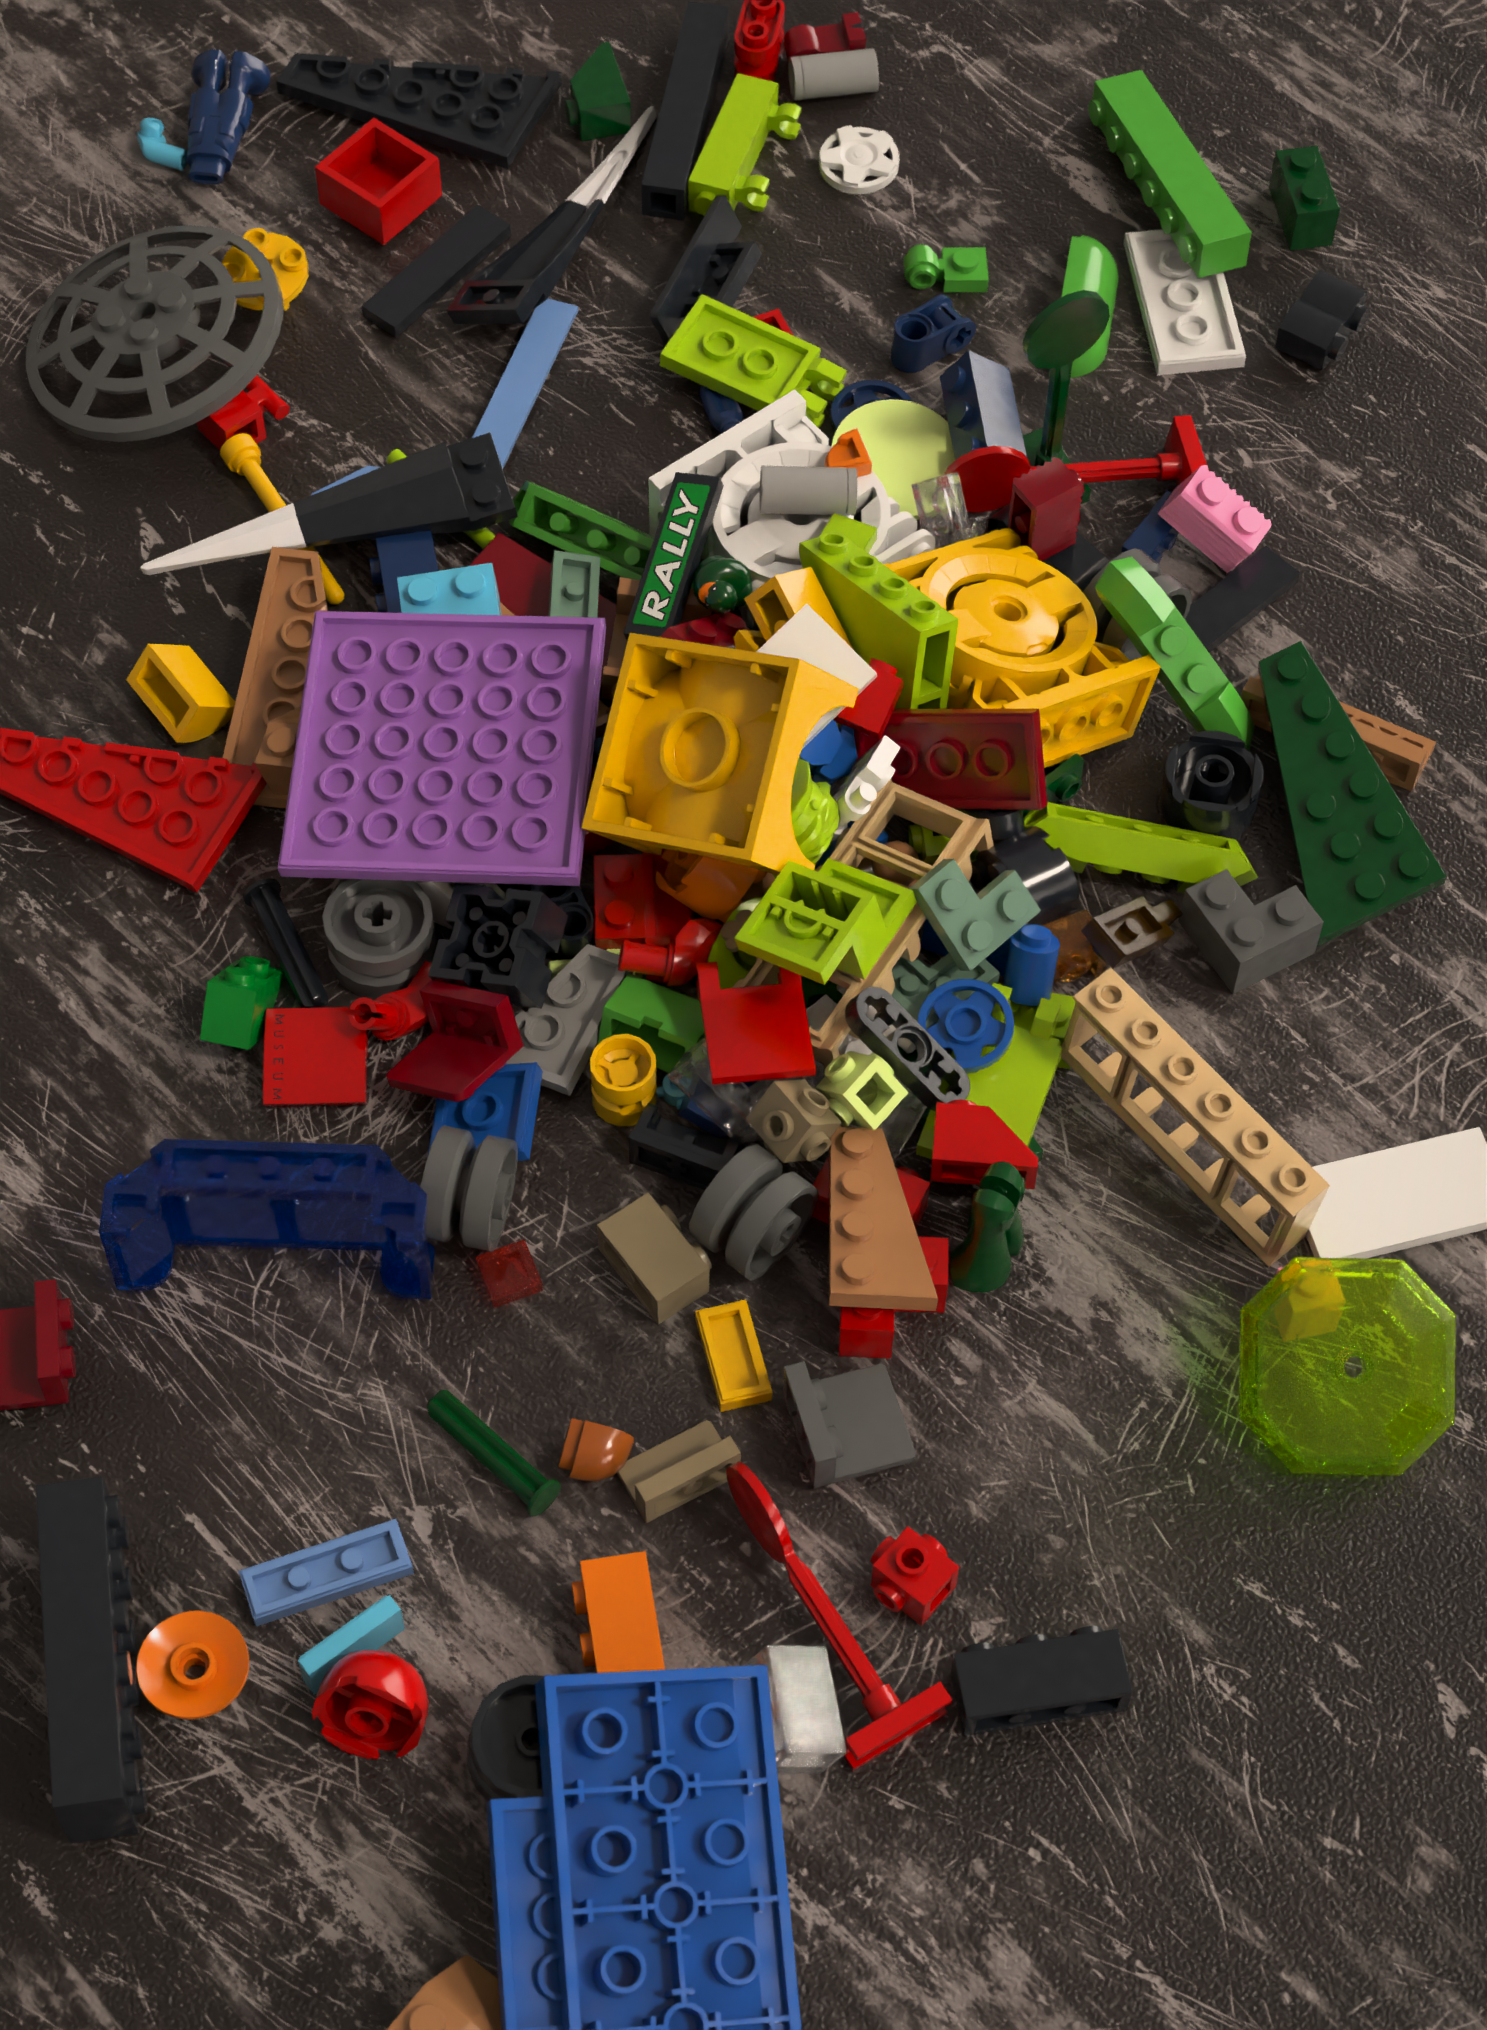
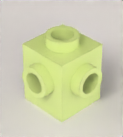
M851 1051L831 1061L825 1069V1077L815 1087L816 1090L828 1099L830 1103L829 1108L842 1122V1126L847 1127L851 1124L871 1130H876L908 1094L906 1089L893 1076V1069L884 1059L874 1053L865 1055Z

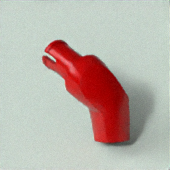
M704 917L690 920L676 935L673 942H669L666 947L623 939L619 952L618 971L625 970L662 977V982H666V986L685 985L697 974L696 963H707L711 948L720 933L722 925L717 921Z
M424 961L407 988L384 994L375 1000L367 997L354 1000L349 1009L358 1010L361 1013L360 1016L348 1014L350 1023L356 1029L371 1030L372 1034L386 1041L402 1038L429 1023L419 990L432 980L428 977L432 962Z

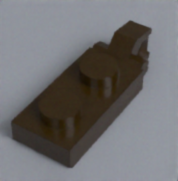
M1142 896L1094 917L1081 932L1091 943L1096 955L1114 969L1163 946L1174 934L1169 926L1177 918L1181 917L1183 913L1171 899L1152 907Z

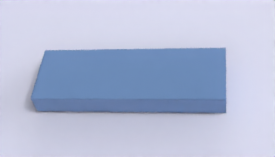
M393 1519L240 1570L239 1574L257 1627L412 1575L414 1572L397 1519Z

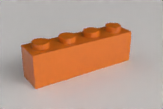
M646 1551L580 1561L581 1581L571 1582L576 1615L587 1614L589 1632L579 1634L584 1667L595 1666V1673L665 1670Z

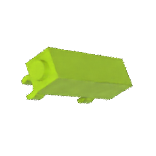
M737 74L688 180L689 212L705 216L714 198L719 195L727 197L733 211L738 202H742L753 211H764L769 200V195L765 194L769 185V179L761 175L750 176L770 130H774L782 138L794 140L801 128V124L797 123L801 107L792 103L778 105V83Z

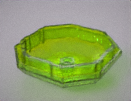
M1294 1257L1240 1309L1238 1417L1291 1473L1401 1475L1455 1423L1456 1314L1403 1259ZM1355 1356L1362 1362V1371L1358 1376L1351 1378L1346 1374L1344 1366L1349 1358Z

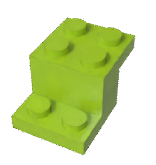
M830 858L826 860L819 872L788 860L734 939L740 951L824 985L835 969L865 980L917 901L913 890Z

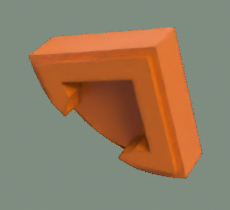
M857 428L842 434L837 439V443L826 456L825 467L856 468L857 477L871 474L872 462Z

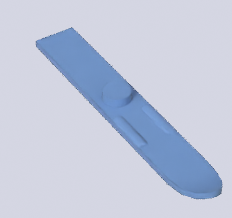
M547 299L535 308L472 437L491 433L502 469L578 313V306Z

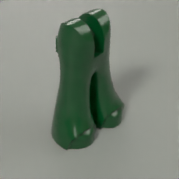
M1003 1161L992 1164L983 1174L979 1183L980 1189L974 1193L972 1198V1209L967 1225L969 1232L963 1242L959 1243L950 1256L948 1268L953 1285L965 1291L983 1293L1002 1287L1012 1270L1010 1255H1018L1023 1246L1024 1229L1017 1206L1024 1197L1025 1181L1013 1165Z

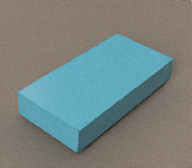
M390 1595L384 1596L299 1657L298 1663L303 1681L314 1695L318 1692L328 1669L344 1656L360 1650H377L405 1630L401 1609Z

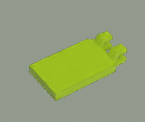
M703 294L661 352L659 366L757 411L796 390L806 400V417L818 428H820L824 421L825 415L822 412L827 405V401L822 398L833 401L836 395L844 389L845 385L842 382L847 374V370L824 358H819L821 348ZM809 386L811 387V389L813 390V392H814L815 394H813V393L807 391V389H808Z
M993 982L992 986L1004 995L1010 1005L1013 988ZM1045 998L1040 1000L1031 1030L1014 1026L1013 1038L1005 1054L991 1066L978 1072L967 1073L970 1081V1092L965 1100L972 1101L978 1106H989L1028 1147L1062 1054V1047L1058 1046L1060 1040L1053 1038L1059 1020L1058 1013L1061 1003ZM995 1003L991 1016L1004 1023L1003 1012ZM984 1047L981 1057L989 1054L996 1047ZM952 1052L951 1057L956 1059L954 1052ZM942 1079L938 1089L945 1095L949 1084ZM930 1110L916 1151L917 1155L932 1159L936 1116V1112Z

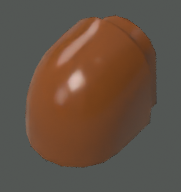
M571 1418L558 1468L569 1470V1478L578 1480L600 1481L612 1477L625 1466L635 1439L630 1434L612 1427Z

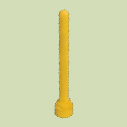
M246 433L237 434L229 438L222 445L220 456L230 471L246 477L269 513L285 507L286 504L260 467L261 450L253 438ZM314 546L297 549L317 552ZM319 555L325 597L330 604L338 605L344 600V592Z

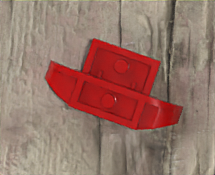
M662 849L661 855L646 852L631 855H594L596 947L601 949H620L623 939L666 947L669 942H673L676 935L690 920H694V911L661 890L656 884L657 870L665 874L668 862L661 858L665 849ZM646 974V980L656 984H666V982H662V977Z

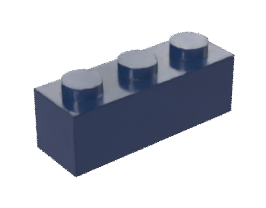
M1166 491L1124 543L1121 553L1134 548L1143 550L1159 564L1164 551L1172 549L1179 532L1158 515L1159 510L1172 494L1171 492Z

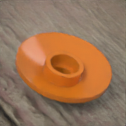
M206 1611L182 1612L162 1621L145 1638L137 1658V1678L146 1699L160 1712L178 1719H200L220 1712L239 1695L245 1685L249 1672V1653L240 1631L224 1617ZM202 1665L206 1668L203 1676L198 1679L186 1677V1672L191 1666Z

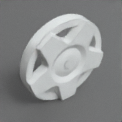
M848 125L837 129V132L823 143L819 152V169L824 180L833 188L849 194H869L883 189L894 180L899 169V152L893 142V138L885 131L880 132L871 128ZM887 151L889 152L892 161L886 156H884V154ZM830 169L841 170L843 172V179L837 177ZM869 175L879 177L872 181L863 182Z

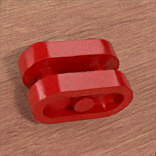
M783 0L744 1L734 35V51L736 54L734 59L735 78L739 73L774 82L784 47L783 25L785 5Z

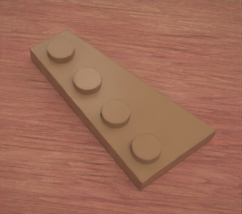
M839 1126L830 1138L831 1145L829 1147V1306L936 1311L938 1296L883 1128L871 1130L863 1127Z

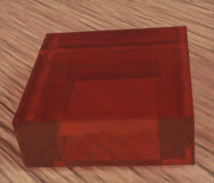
M525 1239L495 1249L493 1252H486L475 1256L476 1265L494 1308L543 1291V1282Z

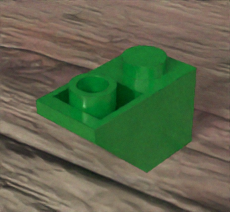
M244 956L207 982L200 1040L246 1050L253 1047L264 1036L266 1009H273L283 981V970L270 967V962L264 958Z

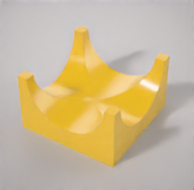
M629 633L581 828L637 850L661 855L662 849L676 850L747 866L774 875H779L788 860L814 870L815 864L811 863L803 855L793 831L791 794L794 773L802 747L815 724L831 709L839 706L854 708L859 688L798 658Z

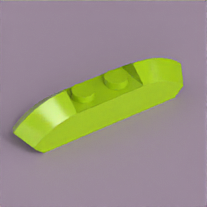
M1047 802V806L1042 810H1031L1024 817L1025 829L1030 826H1037L1050 836L1043 839V841L1051 851L1060 847L1068 859L1072 870L1082 873L1087 863H1092L1097 870L1109 874H1121L1122 870L1141 873L1144 879L1155 883L1166 884L1170 882V879L1178 880L1177 892L1185 893V889L1226 869L1239 886L1258 878L1236 839Z

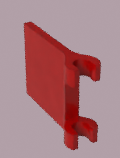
M717 962L696 963L698 980H696L697 994L702 1013L712 1085L816 1076L801 975L779 967V973H777L778 984L720 989Z

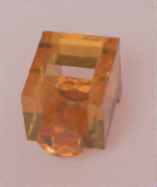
M1087 909L1042 925L1048 928L1060 942L1054 983L1061 980L1065 982L1076 980L1090 969L1095 977L1105 972L1106 961L1096 955L1091 943L1081 932L1086 924L1093 919Z

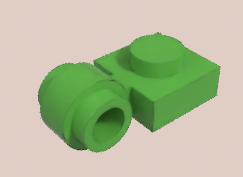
M916 245L908 250L903 259L905 279L916 289H927L936 281H942L943 292H987L989 278L985 247H942L941 259H938L937 254L929 246Z

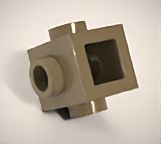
M805 1079L774 1081L746 1118L764 1140V1146L767 1151L783 1163L816 1160L829 1149L831 1145L830 1138L842 1124L829 1108L830 1103L821 1092L812 1088Z

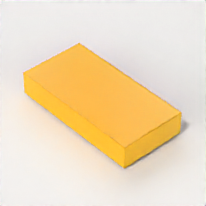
M746 1299L696 1310L695 1320L720 1411L723 1412L771 1401L773 1392Z

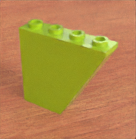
M838 531L826 532L819 537L800 542L799 555L802 568L812 567L855 652L867 664L871 658H874L898 669L896 677L903 679L904 687L894 709H947L959 619Z

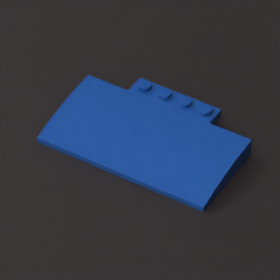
M767 1665L543 1676L535 1684L543 1797L491 1799L486 1803L501 2030H802Z

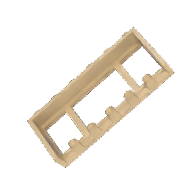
M890 779L879 792H876L877 796L870 803V810L861 819L855 821L851 828H846L841 832L836 842L835 851L830 856V859L857 868L862 859L866 857L916 880L921 879L943 859H954L969 882L972 875L970 860L972 851L976 849L981 852L982 850L990 849L994 845L988 819L972 817L895 784ZM894 814L950 838V841L933 866L876 841ZM823 865L818 866L815 871L819 872ZM917 903L865 980L839 969H835L828 979L846 988L847 991L819 1032L809 1028L816 1067L825 1070L831 1061L840 1056L838 1047L847 1034L859 1039L849 1028L845 1019V1008L848 1002L868 987H879L892 995L895 987L892 968L900 957L911 962L918 957L921 949L918 930L927 918ZM756 957V963L745 979H739L733 988L776 984L779 966Z
M1111 967L1073 996L1076 1003L1064 1042L1060 1046L1062 1047L1061 1058L1270 1267L1305 1238L1330 1184ZM1098 1032L1117 1050V1052L1112 1053L1099 1064L1080 1047ZM1139 1073L1152 1087L1147 1088L1132 1100L1130 1094ZM1163 1099L1187 1121L1169 1135L1150 1118L1152 1114L1160 1109ZM1199 1134L1223 1157L1205 1171L1185 1153L1196 1143ZM1239 1174L1259 1193L1240 1208L1230 1198ZM1272 1206L1280 1215L1270 1237H1268L1256 1224L1267 1216Z

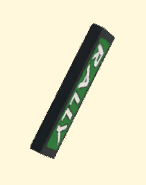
M675 473L623 633L627 641L629 633L660 637L668 627L680 624L724 487L720 477Z

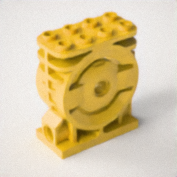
M1010 528L993 530L981 536L958 541L942 548L884 564L959 619L947 709L1039 708L1044 768L1066 761L1076 753L1083 755L1133 736L1161 666L1150 655L1130 661L1119 648L1095 642L1097 620L1085 594L1060 571L1038 560L1037 554L1030 547L1020 546L1021 539L1014 530Z

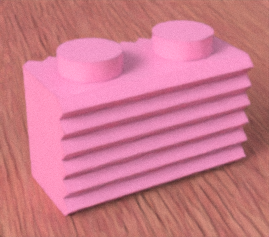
M1201 465L1177 486L1158 512L1159 516L1226 573L1252 554L1272 526L1270 519L1265 520L1263 513L1260 514L1256 507H1250L1249 501L1244 502L1243 496H1237L1235 489L1230 490L1229 484L1224 483L1221 477H1215L1214 471H1208L1207 465Z

